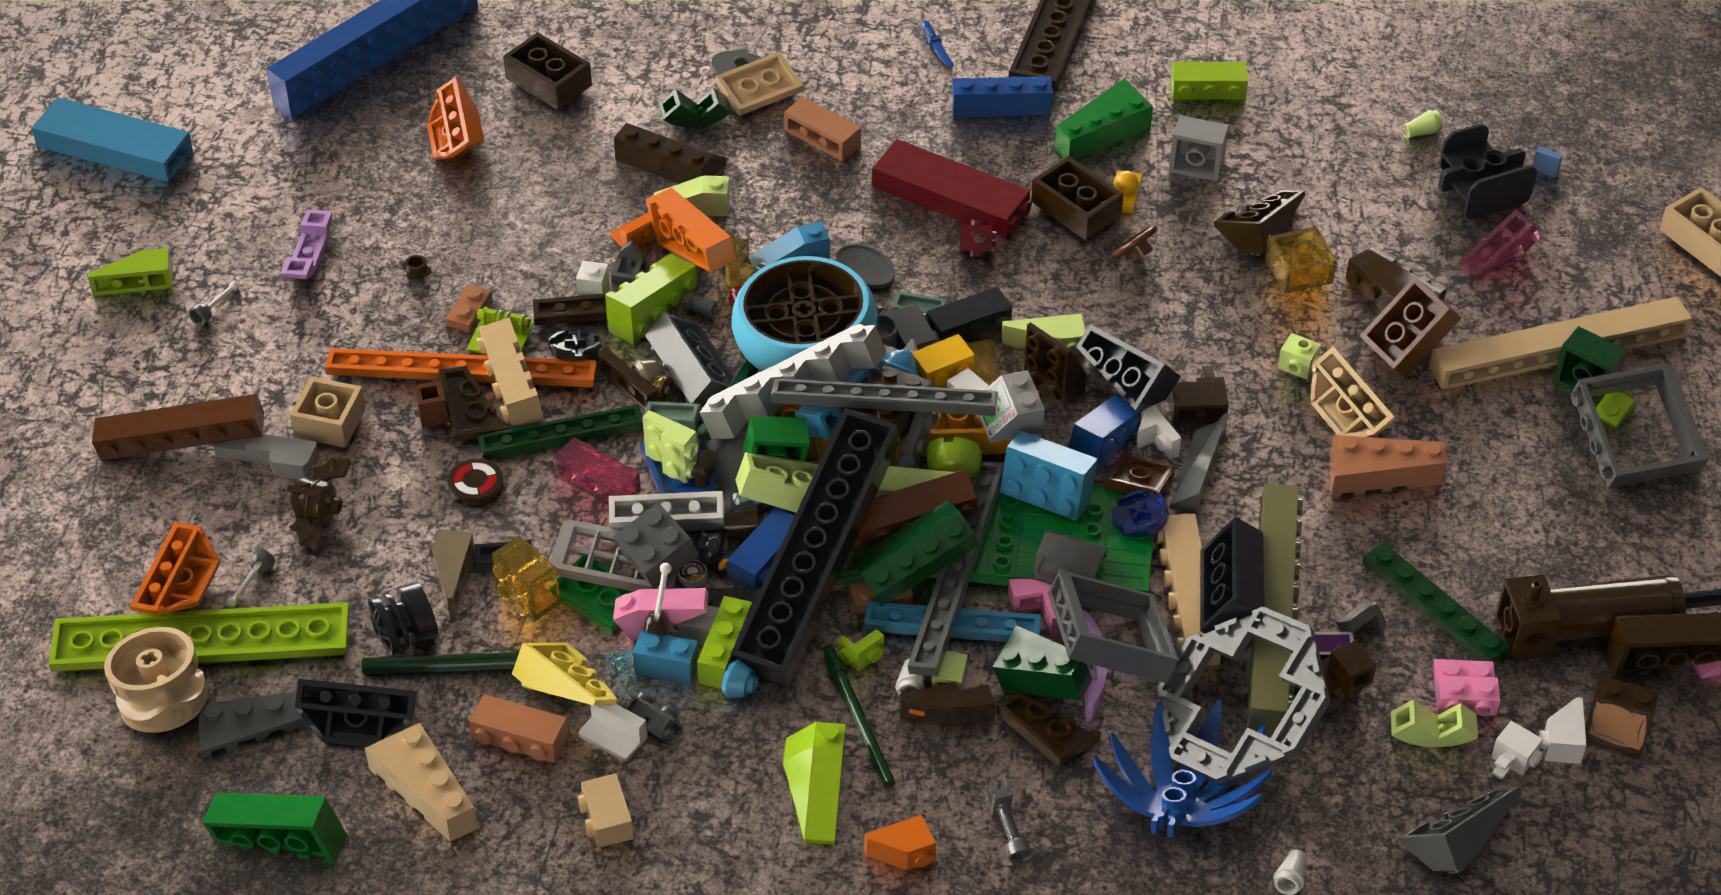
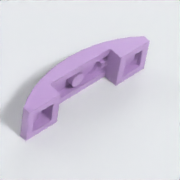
M306 210L301 222V236L292 257H287L281 277L309 279L312 277L321 262L327 245L333 216L332 211Z
M1083 611L1090 634L1103 637L1092 617L1086 611ZM1093 665L1094 680L1091 681L1084 694L1086 722H1092L1101 708L1105 694L1107 668Z

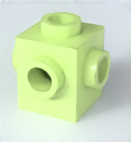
M1291 333L1280 349L1278 369L1308 379L1312 373V364L1321 357L1319 355L1321 344Z

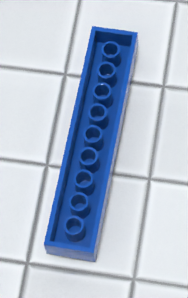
M380 0L266 68L273 106L289 118L294 119L478 6L477 0Z

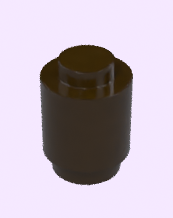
M758 509L731 510V513L724 514L725 536H732L733 539L748 538L764 521V514H759Z

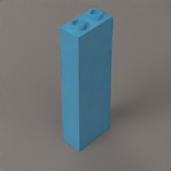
M59 97L46 109L32 127V134L34 135L37 147L165 182L171 180L193 152L188 131Z

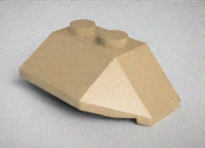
M1334 346L1312 364L1311 404L1337 435L1376 437L1396 420L1390 410Z

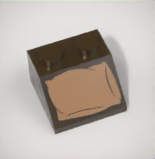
M1600 675L1585 726L1586 742L1641 759L1660 692Z

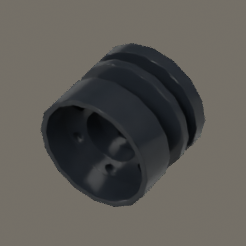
M414 580L397 587V602H395L389 592L382 593V602L377 596L368 598L373 629L389 655L399 653L398 643L404 650L410 648L409 634L419 644L438 637V626L433 610L418 581Z

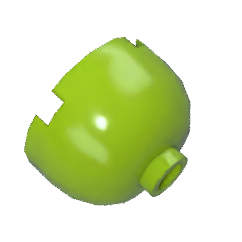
M943 437L935 439L927 445L928 470L958 472L966 469L970 481L980 471L982 451H980V445L970 439L953 437V442H944Z

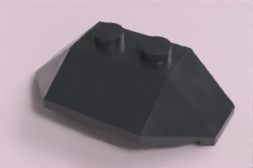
M298 678L294 709L302 716L322 742L368 747L403 731L413 722L417 691Z

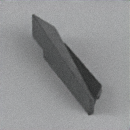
M1228 413L1223 414L1219 421L1195 430L1169 509L1190 514L1195 513L1197 515L1227 427Z

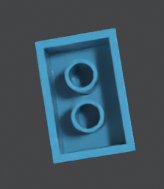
M1020 431L1006 449L1000 493L1077 521L1091 502L1098 459Z

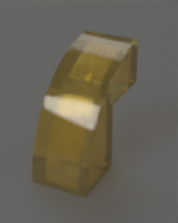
M730 235L736 245L735 254L737 260L721 267V272L725 282L732 289L736 286L744 285L754 274V269L757 266L747 264L749 256L748 240Z
M995 341L965 342L975 354L974 373L990 386L1001 376L998 373Z

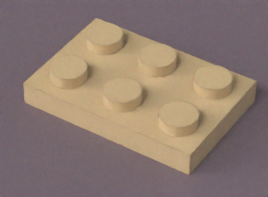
M780 52L715 76V83L727 97L728 102L738 116L803 92L804 87Z

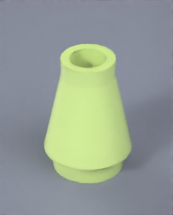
M1428 110L1409 123L1404 124V131L1408 138L1437 134L1439 130L1443 129V121L1437 110Z

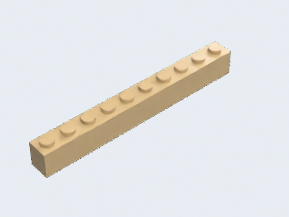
M1678 296L1661 299L1659 301L1637 304L1631 307L1614 309L1603 313L1435 348L1432 351L1429 368L1441 389L1445 390L1558 365L1563 343L1578 326L1628 350L1687 337L1692 317Z

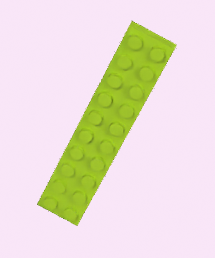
M349 603L182 611L161 615L146 613L57 618L54 622L49 667L51 672L104 669L105 660L116 644L133 633L155 627L174 628L187 634L193 642L198 663L347 655Z

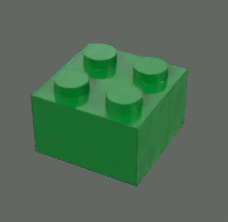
M751 416L742 449V460L745 452L805 462L810 444L806 418Z

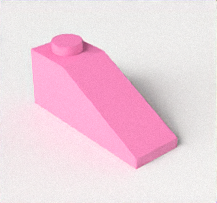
M639 589L616 598L613 620L631 641L638 639L640 631L643 630L646 617L650 613L655 612L659 589ZM665 589L661 614L667 619V628L707 613V589Z

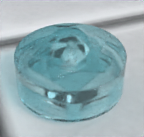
M626 647L619 648L608 654L605 659L608 670L612 673L626 671L633 666L632 649Z

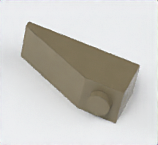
M439 529L436 540H432L430 543L429 555L434 559L435 570L449 615L455 617L475 553L473 534L470 532Z

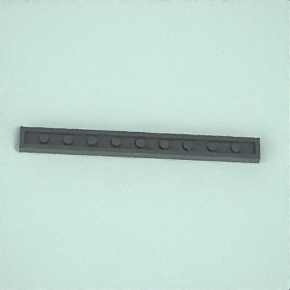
M982 462L980 471L971 479V484L977 497L978 511L973 512V514L964 519L975 533L979 546L940 570L907 665L909 674L938 676L1001 488L1004 463Z

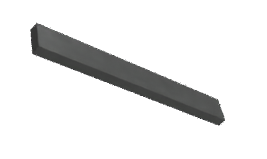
M776 378L771 392V403L996 416L998 391Z

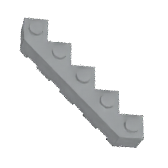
M855 325L713 395L707 400V403L699 413L711 439L735 438L746 422L750 421L751 416L773 417L782 404L771 403V392L776 378L843 382L851 370L876 368L887 351L876 325Z

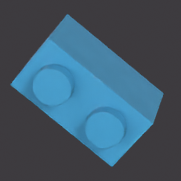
M641 630L633 650L634 675L691 685L699 658L698 641Z

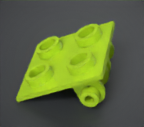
M488 307L479 309L477 319H480V322L466 350L480 353L476 340L481 338L478 327L510 318L521 352L534 326V322L531 321V318H527L525 314L520 315L507 311L504 316L503 310H499L497 314V310L489 309Z

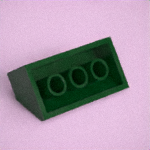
M946 500L850 561L880 607H882L979 545L975 533L960 511L949 500Z

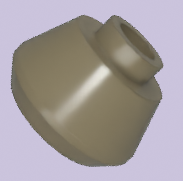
M636 359L632 365V370L654 389L663 383L665 370L661 362H656L654 359Z

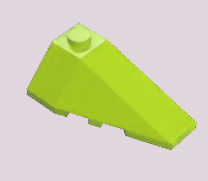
M815 722L786 738L783 767L789 782L790 793L794 800L804 843L835 845L846 750V724Z

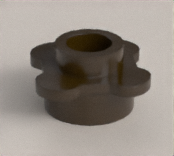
M412 255L402 264V269L406 270V276L409 280L428 276L432 272L431 268L427 266V259L421 255Z

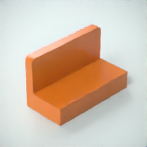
M649 212L611 231V238L621 247L629 241H633L640 247L655 239L656 236Z

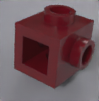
M971 220V225H960V251L970 252V257H986V252H991V247H996L997 231H992V225H986V220ZM975 234L982 235L983 241L981 243L974 241Z

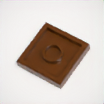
M1122 454L1105 479L1104 488L1158 501L1175 475V466Z

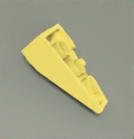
M567 642L522 644L512 675L521 681V685L524 688L590 705H616L617 698L604 682L596 680L598 673L595 669L586 667L588 660L585 656Z

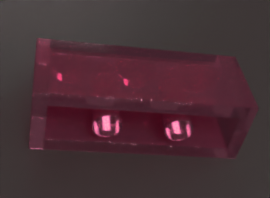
M575 437L553 457L556 477L609 505V496L638 495L641 492L640 473L636 469L626 466L615 460L611 455L604 454L593 448L589 443L582 442Z

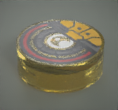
M661 374L654 380L652 387L657 392L658 402H667L670 399L674 388L672 377Z

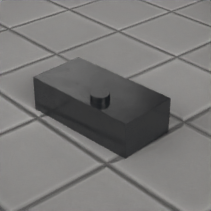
M1234 517L1200 550V632L1204 634L1215 630L1214 626L1233 618L1243 619L1252 615L1253 610L1265 607L1263 532L1237 517Z

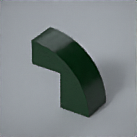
M714 87L697 102H694L675 89L658 104L664 121L685 128L707 126L722 120L732 113L727 97Z

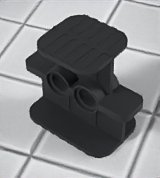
M1484 124L1473 125L1451 132L1443 142L1439 166L1443 171L1440 175L1438 186L1443 192L1456 189L1466 202L1464 214L1468 219H1478L1479 217L1525 204L1532 196L1537 176L1535 167H1523L1526 154L1521 148L1507 152L1494 150L1487 142L1489 129Z

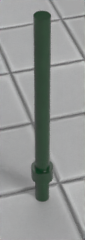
M827 644L822 650L829 664L828 671L832 679L838 683L884 787L890 788L895 785V779L847 677L848 670L845 663L839 659L834 646Z

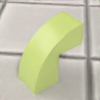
M1414 699L1391 711L1392 736L1409 744L1424 747H1450L1478 738L1477 715L1461 703L1439 715H1436Z

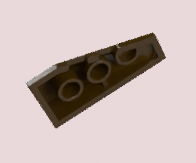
M1280 190L1261 198V203L1242 206L1243 211L1235 214V211L1225 213L1214 221V227L1240 252H1247L1252 256L1264 255L1278 241L1305 197V191Z

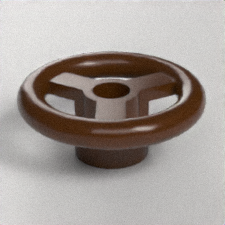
M1151 225L1131 237L1113 251V256L1120 257L1131 250L1132 256L1137 261L1153 250L1147 239L1157 232V226Z

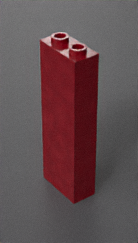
M899 139L893 142L872 167L873 188L971 225V220H986V225H992V231H997V236L1005 239L1012 230L1015 231L1022 217L1024 215L1027 216L1032 207L1030 189Z

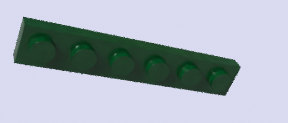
M1383 542L1363 556L1362 563L1479 661L1496 663L1508 654L1510 645Z

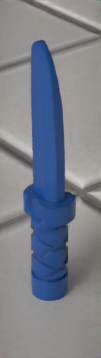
M923 21L921 28L928 38L927 42L930 47H933L938 57L947 66L954 67V63L941 44L940 36L936 35L929 21Z

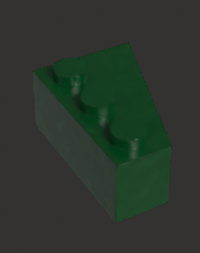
M1017 625L1014 627L993 665V670L1003 692H1019L1028 695L1082 700L1092 681L1087 664L1069 659L1065 646Z

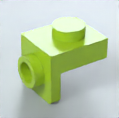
M1628 391L1605 394L1596 407L1600 420L1617 430L1628 413L1636 410L1635 400H1633L1634 396Z
M877 629L855 644L845 635L838 638L839 658L857 672L869 664L877 662L884 654V635Z

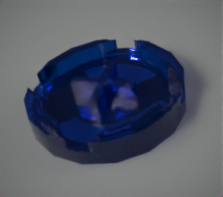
M1149 490L1133 491L1122 496L1117 501L1118 505L1115 509L1113 507L1111 512L1114 527L1120 534L1129 538L1149 537L1159 532L1166 525L1169 517L1165 499L1158 493L1156 495L1149 493Z

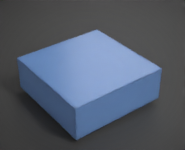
M1539 146L1535 153L1533 167L1541 174L1556 178L1563 154Z

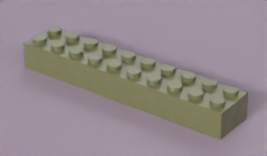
M1264 483L1258 529L1263 532L1265 607L1297 620L1298 608H1296V604H1293V602L1298 603L1299 585L1294 580H1299L1300 563L1295 558H1300L1301 541L1296 536L1301 537L1302 520L1297 515H1302L1303 498H1298L1299 486ZM1254 637L1251 640L1246 729L1249 728L1257 732L1262 725H1265L1264 735L1271 738L1293 702L1292 695L1294 694L1295 686L1283 682L1279 677L1292 653Z

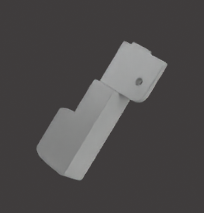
M263 434L261 437L221 442L213 445L216 457L271 465L274 476L297 480L304 477L310 478L313 474L312 466H316L319 460L316 441Z

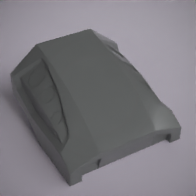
M1048 530L1044 533L1037 550L1034 566L1035 579L1043 580V582L1052 585L1059 570L1095 579L1103 557L1106 558L1108 554L1107 548L1077 537Z

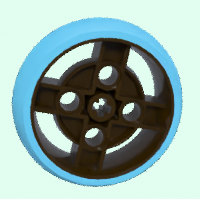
M800 256L773 262L758 270L745 282L733 306L732 330L736 343L743 355L756 368L763 371L855 325H876L877 327L878 314L872 292L865 281L852 269L831 259Z

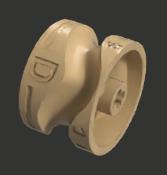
M155 627L133 633L116 644L105 660V675L110 688L116 694V704L121 718L125 724L137 731L157 733L182 726L200 713L208 699V686L201 669H197L198 658L193 642L187 634L178 629Z

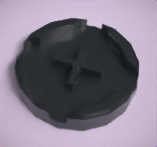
M578 329L575 330V333L562 330L549 338V352L552 356L562 360H589L598 356V351L602 349L600 336L589 330Z

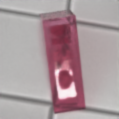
M1516 209L1467 253L1459 263L1478 279L1522 256L1540 239L1535 225Z

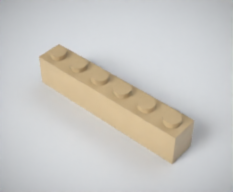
M1195 513L1164 515L1160 527H1157L1155 530L1156 543L1162 546L1159 552L1160 564L1166 567V570H1164L1165 588H1170L1168 606L1169 610H1174L1175 614L1172 616L1173 632H1178L1179 638L1176 640L1177 654L1188 637L1197 633L1204 635V633L1200 632V550L1202 545ZM1215 652L1207 665H1220L1221 655Z

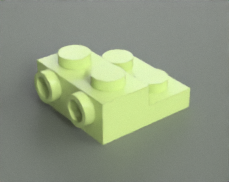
M649 410L643 416L645 455L655 461L662 462L664 474L670 478L687 483L690 478H694V466L698 461L696 431Z

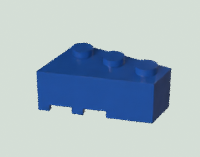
M1114 395L1074 424L1068 448L1098 459L1095 473L1096 478L1127 441L1138 432L1142 421L1140 420L1142 411L1137 412L1128 401Z

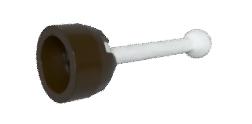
M663 563L660 566L662 575L655 612L650 613L646 617L643 631L666 635L667 619L661 614L667 575L672 570L669 563Z

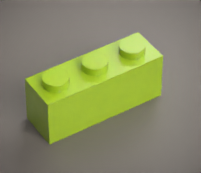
M1172 62L1170 80L1172 100H1246L1248 87L1246 62Z
M724 596L697 660L698 684L722 689L724 673L729 663L733 661L730 653L751 611L752 602Z

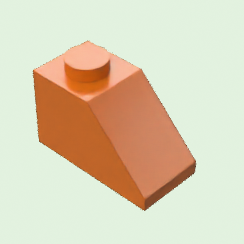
M921 814L864 834V852L869 858L910 870L916 867H925L931 862L936 861V841Z

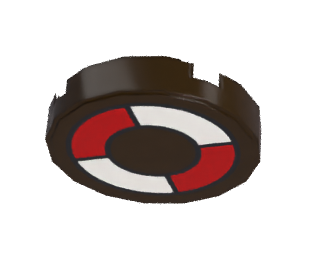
M475 458L462 461L453 467L448 475V490L452 498L456 501H463L465 505L477 506L492 502L497 498L496 494L503 489V473L499 466L490 460Z

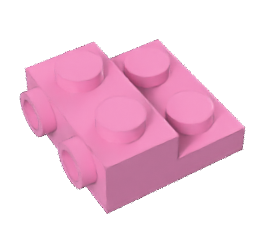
M1434 659L1432 667L1437 713H1443L1461 703L1476 713V715L1497 716L1501 700L1498 678H1495L1493 662Z

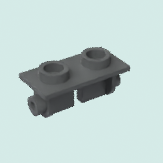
M627 690L626 693L631 697L629 703L624 702L621 707L645 720L647 718L650 719L646 725L648 732L661 740H670L675 732L674 726L683 728L676 720L678 714L664 705L659 709L652 705L654 700L646 694L639 692L635 695Z

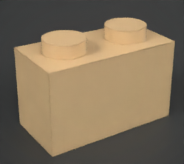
M617 774L581 782L582 795H578L577 800L581 814L587 812L588 819L585 820L587 834L589 838H595L597 847L601 848L634 839L632 820Z

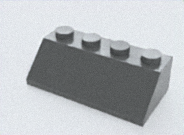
M664 312L645 335L651 344V350L662 360L663 368L673 376V383L685 394V401L687 403L701 404L703 408L710 397L727 389L735 377L699 325Z

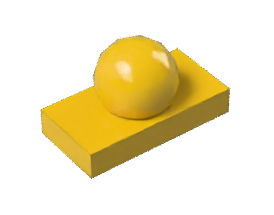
M1117 170L1113 187L1123 193L1122 212L1133 214L1142 174Z

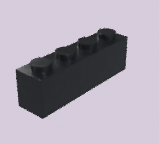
M1091 324L1076 346L1137 412L1167 400L1181 377L1165 363Z

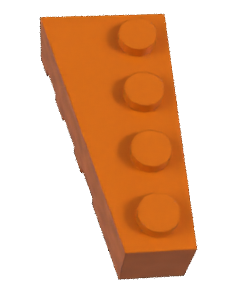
M672 187L646 199L659 246L709 272H713L737 260L735 254L736 245L733 238Z

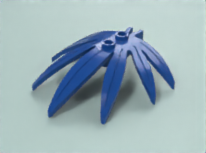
M1221 700L1216 701L1195 736L1217 747L1221 732ZM1160 702L1156 704L1151 737V766L1157 791L1151 788L1138 766L1113 732H1111L1112 749L1127 782L1094 755V766L1110 790L1126 805L1152 818L1151 833L1157 834L1158 830L1164 828L1165 824L1168 823L1167 837L1170 838L1174 837L1175 828L1179 825L1191 827L1211 826L1229 821L1247 812L1261 801L1262 793L1245 801L1242 800L1253 794L1272 776V768H1270L1245 785L1217 798L1238 778L1224 784L1211 780L1202 790L1208 779L1207 777L1183 766L1180 767L1179 771L1172 774V759L1170 758L1168 748L1170 747L1168 734L1165 732L1162 716L1163 707ZM1262 725L1257 732L1264 735L1265 725Z

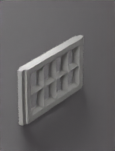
M563 520L548 565V573H553L554 576L629 591L652 589L645 580L640 579L641 575L637 570L635 571L634 578L616 575L619 563L631 565L621 555L622 553L618 546L615 554L597 550L600 539L615 542L613 536L621 531L620 529L574 520ZM576 534L594 537L591 549L573 546ZM570 553L588 556L585 567L566 565ZM594 558L612 561L609 573L591 570ZM678 572L667 579L665 589H674Z

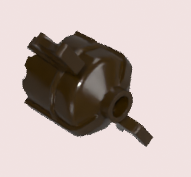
M330 457L326 464L312 466L313 475L311 478L304 477L294 485L289 484L286 491L291 492V505L294 511L288 517L296 518L289 528L298 534V544L300 546L310 547L315 553L319 550L323 536L312 527L311 523L325 524L332 515H338L341 512L343 501L341 498H337L335 486L328 483V481L346 477L351 465L349 458L337 460ZM303 494L304 498L300 500L299 495Z

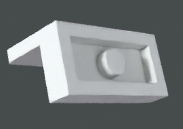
M617 704L590 705L592 717L579 730V737L627 762L647 739L646 720Z

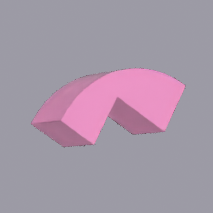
M1010 579L1008 584V601L1012 612L1030 613L1042 611L1050 637L1061 635L1048 595L1052 585L1033 579Z

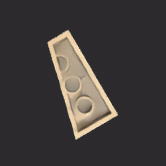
M510 318L478 327L481 338L476 339L480 353L487 354L488 360L484 361L488 376L494 375L496 383H492L496 399L502 398L504 405L499 407L504 422L510 421L512 428H517L543 421L544 417L536 388H534L523 353L520 352L519 342Z
M421 723L365 748L369 770L385 780L386 785L392 791L396 790L403 796L411 808H416L422 813L424 819L447 840L451 842L478 829L473 804Z

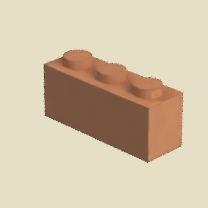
M805 97L800 98L784 111V128L786 132L842 162L861 147L860 126Z
M483 694L469 720L473 740L484 745L490 744L504 748L508 752H518L532 756L540 761L546 760L555 763L569 736L567 717Z

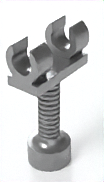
M1002 775L1003 789H997L994 786L993 778L990 779L986 805L991 810V818L1000 816L1009 841L1004 847L1009 861L1016 862L1029 857L1032 851L1028 840L1019 836L1011 814L1014 794L1012 790H1009V779Z

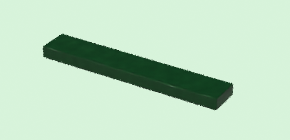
M639 404L481 434L477 435L482 459L492 460L641 431L644 428Z

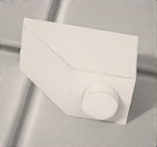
M1576 697L1548 718L1545 731L1540 730L1539 737L1543 739L1541 748L1544 749V761L1581 764L1586 749L1583 698Z

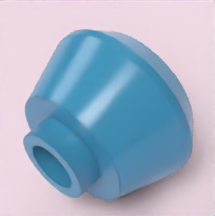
M739 659L731 661L726 668L722 680V692L727 698L747 697L749 693L753 694L758 684L755 670Z

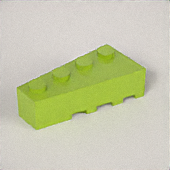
M670 253L651 265L648 273L640 272L632 283L624 282L621 284L618 292L610 291L605 294L608 332L635 345L641 338L645 337L664 312L668 313L680 303L687 292L695 289L698 283L696 265Z

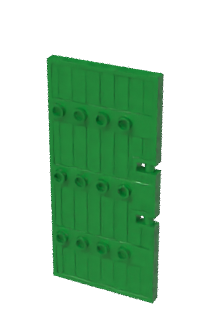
M890 463V466L898 467L897 465H899ZM1093 485L1091 502L1079 519L1075 521L1005 495L999 491L969 582L1008 586L1010 579H1033L1043 582V580L1035 579L1034 566L1036 554L1044 533L1048 530H1053L1055 533L1077 537L1107 548L1108 554L1106 558L1103 557L1095 579L1148 593L1154 530L1141 535L1130 534L1120 527L1118 520L1122 510L1134 502L1152 501L1157 503V501L1105 489L1102 485ZM1146 509L1137 510L1132 513L1130 521L1136 526L1146 525L1151 521L1152 513ZM877 542L865 545L862 549L855 551L854 558L876 545ZM940 571L928 578H938Z

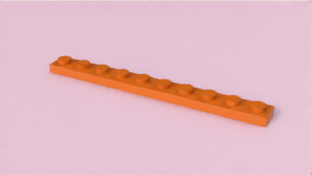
M330 348L325 366L326 375L439 380V369L466 366L477 382L496 383L494 375L488 376L484 361L488 360L487 355ZM524 357L533 385L594 387L597 361H567L562 359Z

